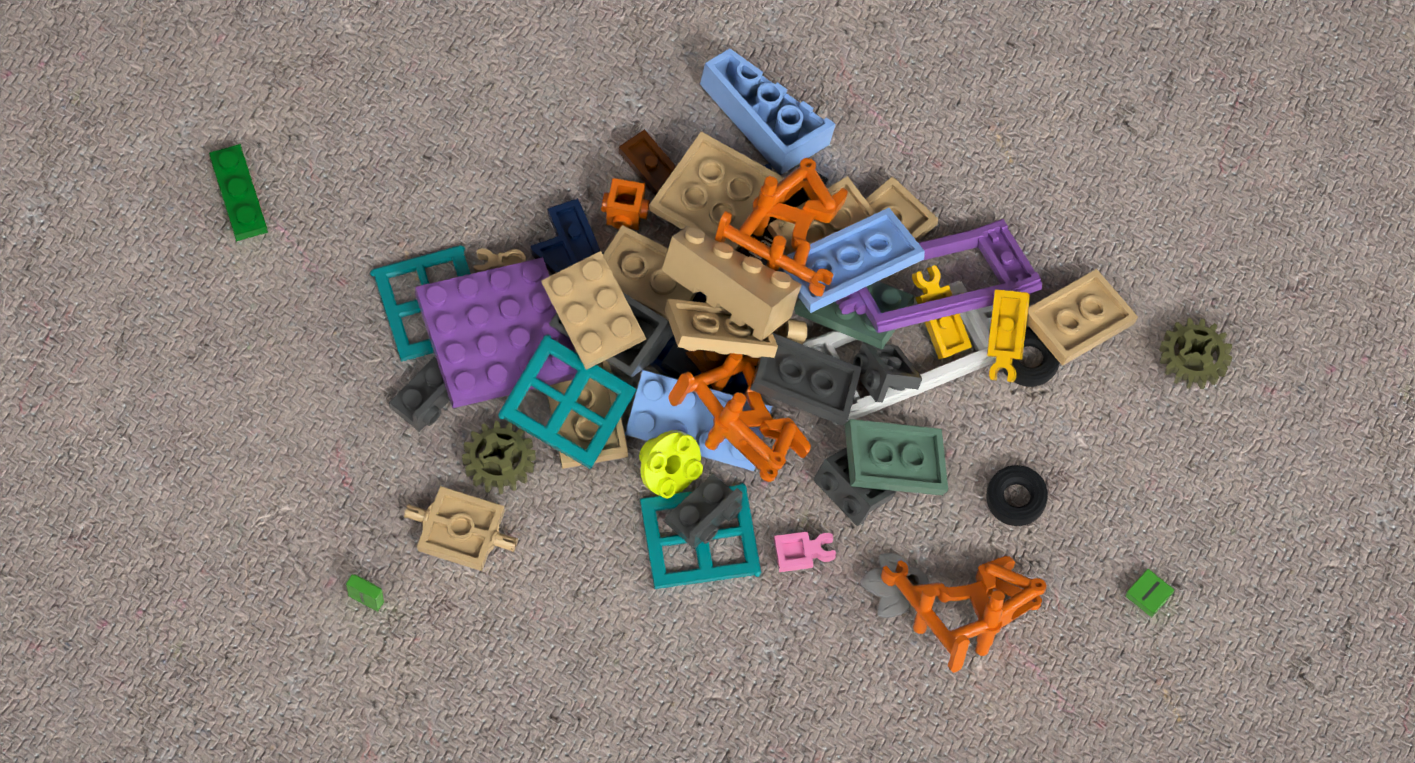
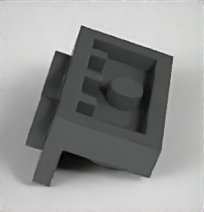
M863 342L859 353L853 361V365L861 367L859 380L875 402L882 403L884 401L888 387L903 391L905 388L919 390L922 377L899 346L885 344L883 349Z
M435 357L389 402L390 409L418 432L426 425L430 426L435 423L441 415V409L450 401Z
M847 447L826 458L814 477V482L856 526L863 524L871 511L892 500L897 492L850 486Z
M712 473L665 517V523L695 549L701 542L706 544L712 540L718 532L717 527L725 520L731 521L739 514L742 509V492L738 488L732 491Z

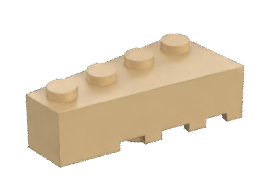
M688 226L672 236L662 267L664 273L692 293L702 292L705 294L706 303L715 309L723 307L732 313L730 320L737 325L743 326L746 323L753 328V336L760 341L764 340L791 318L802 285L793 280L788 274L775 271L763 265L759 259L747 257L734 250L731 245L718 242L706 236L702 230Z

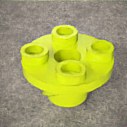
M680 430L667 431L656 438L649 439L644 443L639 453L641 478L644 485L650 491L663 498H671L674 494L682 492L693 480L698 479L703 471L698 443L692 436Z

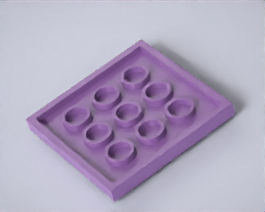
M543 257L415 287V295L452 408L510 395L531 357L546 335H551V339L575 352L570 338L549 326L550 321L557 312L541 282L549 277ZM549 354L536 378L547 385H553L573 380L578 371Z

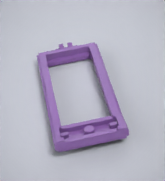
M1001 219L973 230L919 242V245L925 251L924 260L978 247L999 280V285L881 313L867 287L835 302L839 305L842 314H849L854 311L859 315L866 313L876 332L881 333L991 306L994 302L995 289L1031 294L1042 290V282L1038 273L1034 271L1009 231L1005 220Z

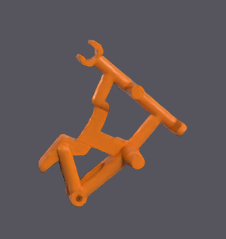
M804 158L801 160L799 167L779 183L775 177L769 176L765 178L759 197L754 199L753 211L739 230L730 225L732 214L725 211L720 219L715 240L724 242L727 238L767 260V267L778 271L780 267L808 282L811 293L822 297L825 285L818 281L830 286L834 275L827 269L821 268L815 272L805 266L810 252V243L806 241V236L814 220L824 223H830L844 205L848 191L841 188L840 191L832 196L815 170L816 162L810 158ZM802 188L810 199L803 206V209L783 204ZM770 217L795 224L791 240V246L796 250L794 258L792 259L783 254L786 245V239L783 236H775L770 247L751 237L752 233L755 236H762L765 228L768 226Z
M729 353L723 365L694 377L691 372L681 374L668 396L669 402L672 406H677L683 402L688 393L695 391L714 417V425L705 441V446L708 449H717L719 444L726 438L760 471V477L767 482L774 481L778 475V469H781L786 463L785 456L789 447L801 458H805L809 453L811 445L793 420L790 418L773 419L762 400L761 394L750 390L756 370L754 366H757L759 358ZM743 372L748 388L744 394L735 393L732 399L723 407L708 385L711 384L714 390L722 391L732 375ZM747 399L751 410L742 411ZM760 426L759 430L764 437L775 439L773 448L771 449L749 427Z
M1009 556L980 565L976 574L977 582L957 587H946L943 583L939 582L913 585L907 578L908 566L902 560L897 563V573L892 572L887 565L883 567L881 573L882 581L888 586L896 585L917 611L913 625L914 632L923 634L928 626L951 654L948 668L953 673L959 671L964 664L970 643L969 638L977 636L976 653L980 656L987 655L990 646L994 642L995 635L1000 632L1001 628L1029 610L1040 608L1042 598L1039 595L1045 593L1047 586L1046 582L1040 578L1030 579L1012 571L1015 561ZM1004 594H1006V595H1008V596L1011 597V598H1009L1008 600H1006L1005 602H1003V601H1004V598H1005V595H1004ZM935 597H938L944 603L970 599L978 620L949 631L932 610Z

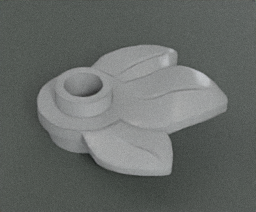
M894 553L880 554V568L869 571L860 580L861 587L881 597L878 606V616L883 618L900 616L906 613L910 607V602L896 585L888 586L882 581L881 573L884 566L887 565L892 572L897 573V563L902 560L909 569L908 579L916 580L918 585L929 584L928 578L923 571L910 567L905 558Z

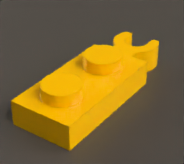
M936 265L927 268L930 275L929 281L923 279L921 271L912 274L913 283L922 289L923 295L915 297L917 304L953 296L949 285L940 288V271ZM960 313L925 322L938 359L946 358L972 347Z
M995 289L987 356L996 357V362L989 370L990 380L997 381V373L1002 368L1008 371V382L1014 383L1016 379V370L1012 365V360H1022L1030 299L1029 293Z

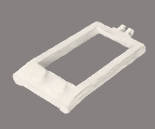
M962 281L949 284L953 296L967 292ZM915 298L913 305H917V301ZM993 305L960 313L968 337L976 350L975 353L920 374L922 381L919 390L905 388V390L899 391L888 387L882 403L875 402L871 395L860 398L856 390L847 421L868 415L995 363L996 357L987 356L992 319L990 316H992ZM834 330L807 339L803 345L840 359L835 348L858 339Z

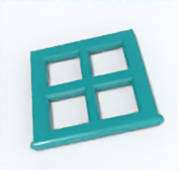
M464 246L451 247L374 268L370 271V275L375 278L401 362L432 354L434 350L430 339L409 344L401 318L420 313L417 299L397 304L389 278L417 271L420 284H430L425 268L453 261L457 277L469 275L471 273L464 255Z
M546 335L499 411L498 417L501 420L509 421L591 469L637 389L597 365L586 370L577 353L551 339V335ZM549 354L578 371L565 394L536 378ZM589 378L618 394L605 418L576 402ZM530 386L559 402L546 426L517 410ZM571 410L600 426L586 450L558 434Z
M744 483L728 486L732 491L738 488L742 492V509L737 515L739 526L718 529L717 534L712 538L714 540L741 536L745 562L713 566L709 542L706 544L701 542L696 547L698 569L666 573L662 547L686 544L687 542L679 535L660 537L656 511L675 509L692 492L674 494L671 498L657 496L640 499L654 589L753 575L759 577L761 575L748 493Z

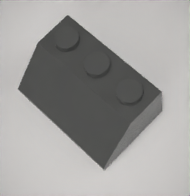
M623 293L646 340L605 361L633 377L656 360L672 337L673 332L667 319ZM556 313L549 326L569 338Z

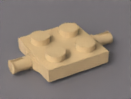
M442 486L439 488L435 501L427 510L408 504L404 513V518L423 523V532L417 544L419 552L479 571L483 570L488 554L495 546L514 552L518 543V538L499 533V526L505 512V506Z

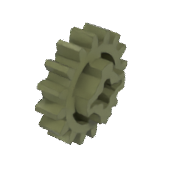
M1188 318L1185 327L1176 322L1173 331H1166L1165 341L1161 342L1159 349L1162 352L1159 361L1161 364H1168L1164 372L1166 375L1172 373L1176 375L1174 383L1178 384L1183 379L1186 381L1188 389L1192 387L1193 383H1198L1200 389H1204L1207 381L1212 385H1216L1219 376L1225 377L1228 370L1227 366H1230L1233 358L1229 355L1232 344L1224 343L1227 337L1226 332L1216 333L1217 324L1214 323L1208 328L1205 326V319L1201 318L1199 324L1194 325L1192 319ZM1178 343L1179 354L1175 356L1174 347ZM1216 351L1217 362L1214 364L1212 355Z
M495 421L494 428L489 429L484 423L482 424L481 434L474 431L470 433L472 442H464L466 454L462 455V462L464 465H467L465 467L466 476L474 475L473 485L475 487L483 482L485 483V492L489 493L492 487H497L499 494H503L504 486L509 485L510 489L515 491L517 490L516 481L519 480L525 484L528 482L526 472H534V463L531 461L536 460L535 450L531 449L533 447L532 439H524V430L519 429L514 432L513 424L510 422L505 428H501L499 421ZM483 445H485V450L479 453V457L477 458L479 450ZM519 457H521L519 465L513 470L514 463L518 462Z

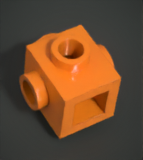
M612 179L610 192H604L601 211L606 212V225H611L618 230L622 225L629 229L639 230L641 218L647 219L650 200L645 199V183Z

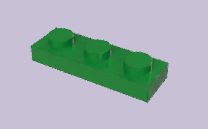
M241 144L210 152V160L236 242L268 233Z

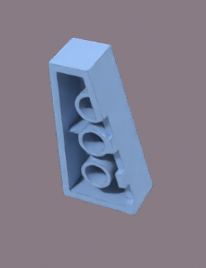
M729 48L705 63L700 85L779 175L798 165L802 159L809 158L830 145L836 125L827 117L825 119L819 117L813 112V107L804 101L800 103L786 93L787 89L778 82L774 84L762 76L763 71Z

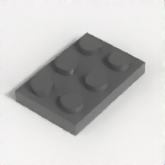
M773 333L778 345L775 357H760L758 359L750 390L844 426L849 418L861 367Z

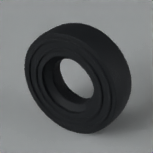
M1026 327L1024 347L1031 346L1040 350L1043 355V361L1039 366L1029 368L1022 365L1019 360L1013 359L1012 365L1016 370L1014 382L1026 387H1035L1048 382L1056 374L1060 362L1032 329ZM1002 368L1004 373L1008 377V371L1005 368Z
M1012 465L1002 468L991 478L987 488L986 499L991 513L999 521L1011 526H1024L1034 522L1041 516L1047 504L1048 491L1043 478L1036 471L1026 466ZM1015 484L1024 486L1030 494L1029 502L1021 507L1010 505L1004 497V491L1007 487Z

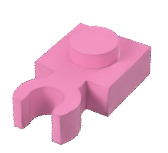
M808 531L774 536L779 572L813 568V558L823 562L835 560V550L825 551L821 548L823 544L833 542V534L823 533L815 540H809Z

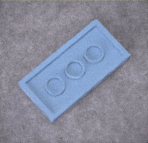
M887 208L810 244V252L805 266L815 272L821 268L827 269L834 275L830 286L818 281L825 285L822 297L811 293L808 282L780 267L778 271L788 274L793 280L802 284L798 298L808 311L812 313L924 260L925 251L892 210ZM795 251L786 256L793 259Z
M642 370L625 435L648 441L664 432L680 430L696 440L702 457L755 471L756 467L726 438L715 450H710L705 446L708 433L714 425V417L695 391L688 393L681 404L672 406L668 396L678 379ZM709 388L723 407L734 396ZM747 399L742 411L751 410ZM765 404L771 414L773 406ZM760 426L749 427L762 441L764 440V435L759 430Z

